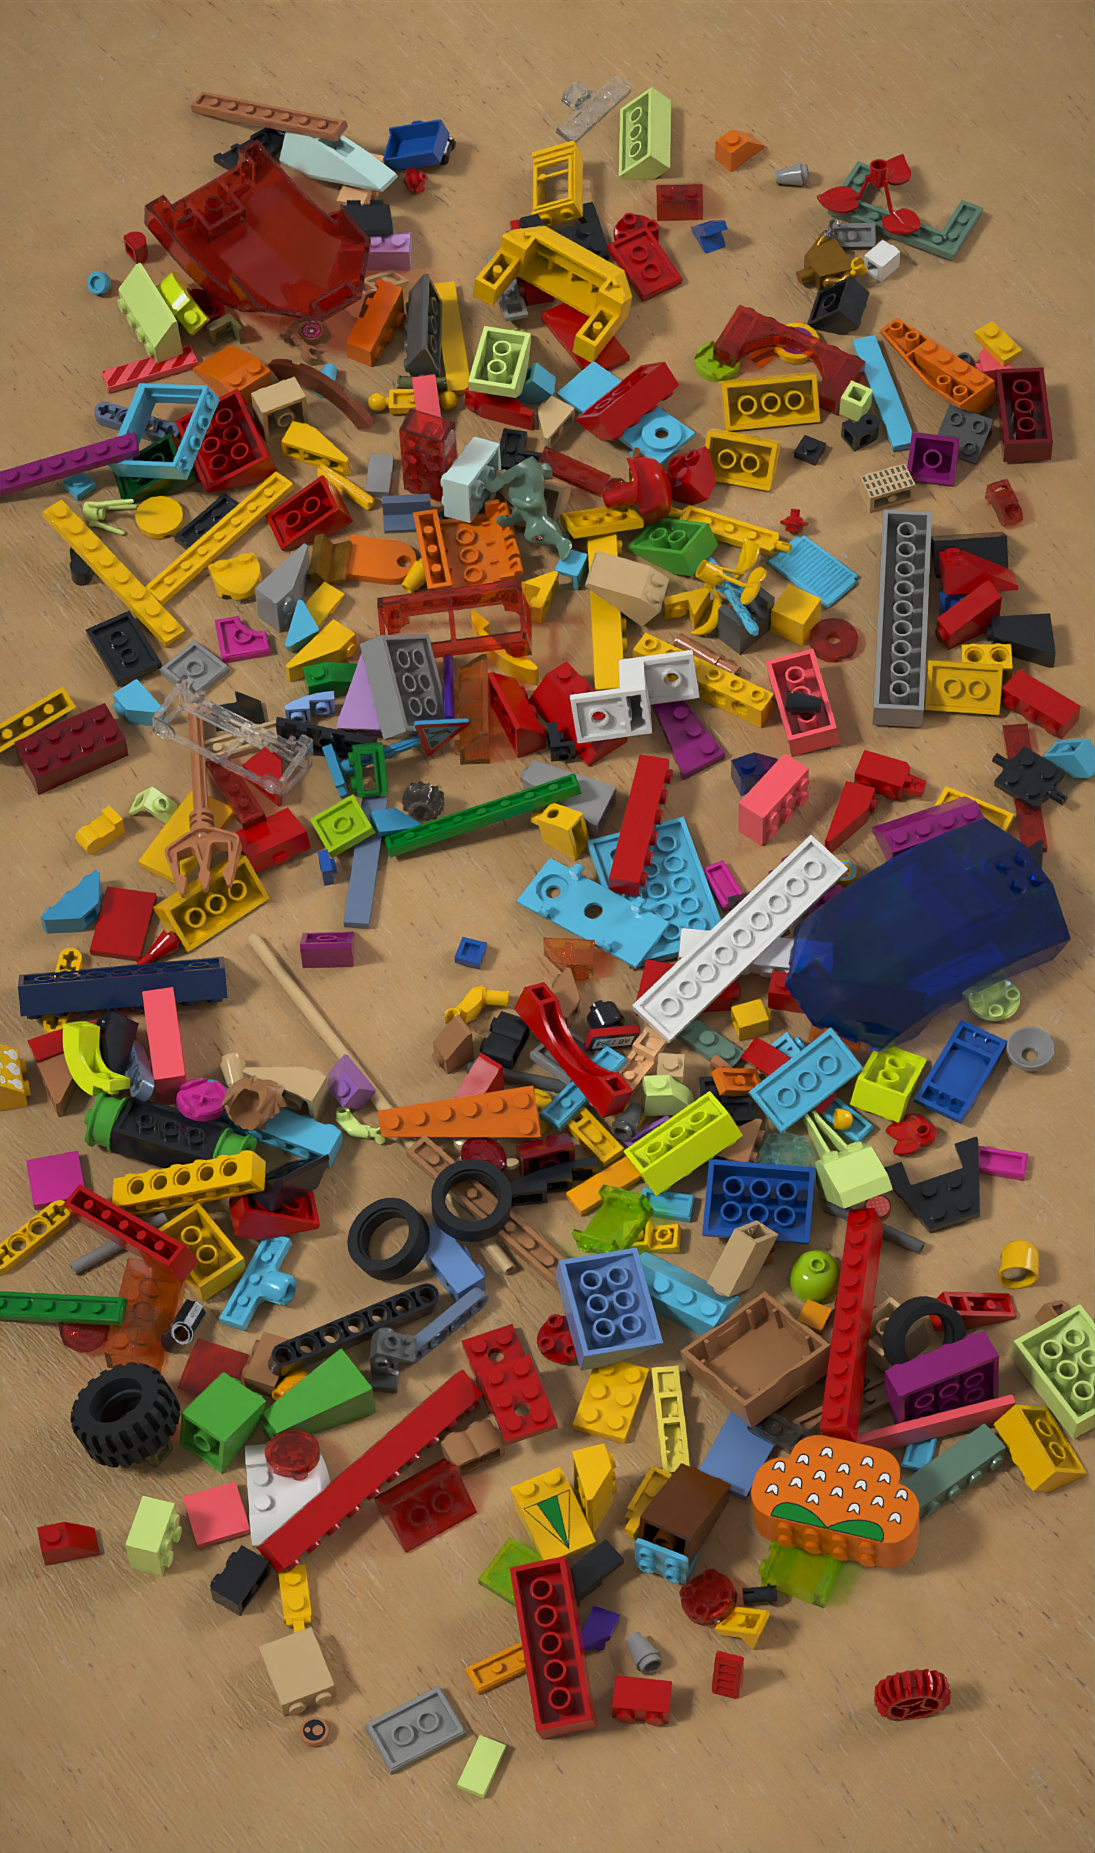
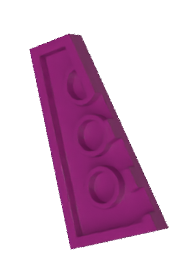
M684 700L652 704L659 724L665 733L666 741L672 750L675 763L679 767L682 780L725 758V752Z

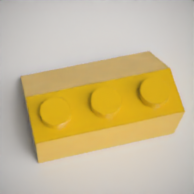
M712 428L707 431L705 446L709 449L717 482L770 491L778 465L781 441Z
M1015 1404L994 1423L999 1432L1000 1440L1007 1446L1012 1455V1461L1020 1468L1025 1477L1026 1485L1033 1492H1050L1087 1474L1047 1406Z
M604 1443L572 1451L574 1490L592 1534L595 1533L613 1504L612 1493L616 1492L614 1482L616 1480L614 1468H616L612 1452L607 1453Z

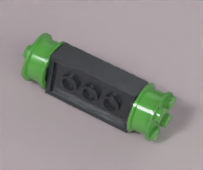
M106 1091L97 1094L93 1109L87 1111L84 1123L87 1124L85 1142L88 1146L94 1147L98 1144L107 1147L110 1153L119 1154L161 1168H170L174 1164H190L195 1160L215 1159L220 1155H236L245 1150L254 1152L257 1145V1138H254V1135L248 1134L245 1137L235 1134L229 1124L216 1120L194 1121L185 1117L176 1108L149 1100L143 1102L134 1097L118 1099L112 1097L111 1094H107Z

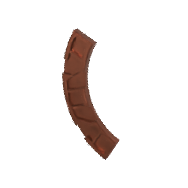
M274 359L268 364L279 381L295 377L299 385L317 392L333 403L349 418L358 430L370 428L375 423L372 416L356 399L352 401L343 393L344 388L322 372L303 363L299 365L294 364L289 359Z

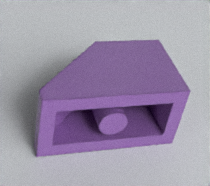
M344 1054L329 1072L328 1089L344 1108L362 1109L376 1092V1089L347 1054Z

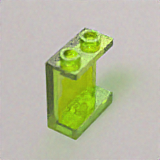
M603 1184L598 1193L604 1203L585 1231L574 1229L571 1233L577 1242V1247L585 1253L593 1252L600 1254L630 1249L655 1212L644 1194Z
M770 1541L768 1548L771 1551L768 1559L762 1560L758 1574L761 1575L762 1586H767V1583L776 1585L778 1592L825 1608L844 1561L837 1560L832 1555L822 1553L817 1555L805 1551V1549L797 1547L785 1548L780 1546L777 1541Z

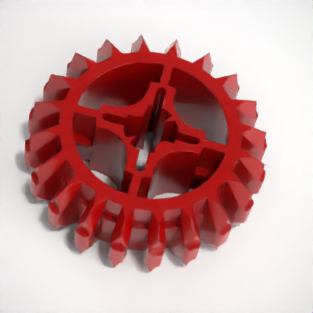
M916 1668L912 1671L896 1672L895 1675H888L886 1679L880 1680L875 1686L874 1701L881 1716L887 1717L890 1720L897 1719L900 1721L922 1717L928 1718L929 1715L938 1714L939 1711H943L950 1704L951 1689L943 1673H938L936 1670H918Z

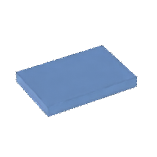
M731 1411L699 1470L731 1484L730 1494L746 1501L751 1492L758 1469L770 1458L782 1436V1430L764 1421L751 1428Z

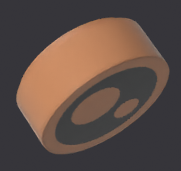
M319 1717L306 1719L300 1727L301 1739L310 1747L323 1745L329 1737L327 1723Z

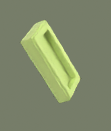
M480 1735L458 1781L457 1788L484 1799L506 1751V1745Z

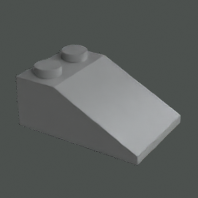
M305 543L255 588L258 617L278 632L291 625L298 599L303 600L310 580L308 575L310 567L308 545Z

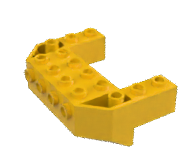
M546 226L515 229L504 233L500 249L475 279L473 296L492 307L518 276L589 316V319L575 336L572 352L591 363L598 357L627 319L632 301V294L623 269Z

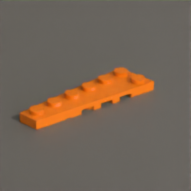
M533 1085L377 1111L381 1137H423L424 1135L428 1138L542 1137Z

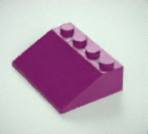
M985 1331L969 1334L960 1341L945 1344L938 1350L928 1354H920L911 1361L893 1365L889 1370L885 1371V1388L894 1424L998 1398L999 1355Z

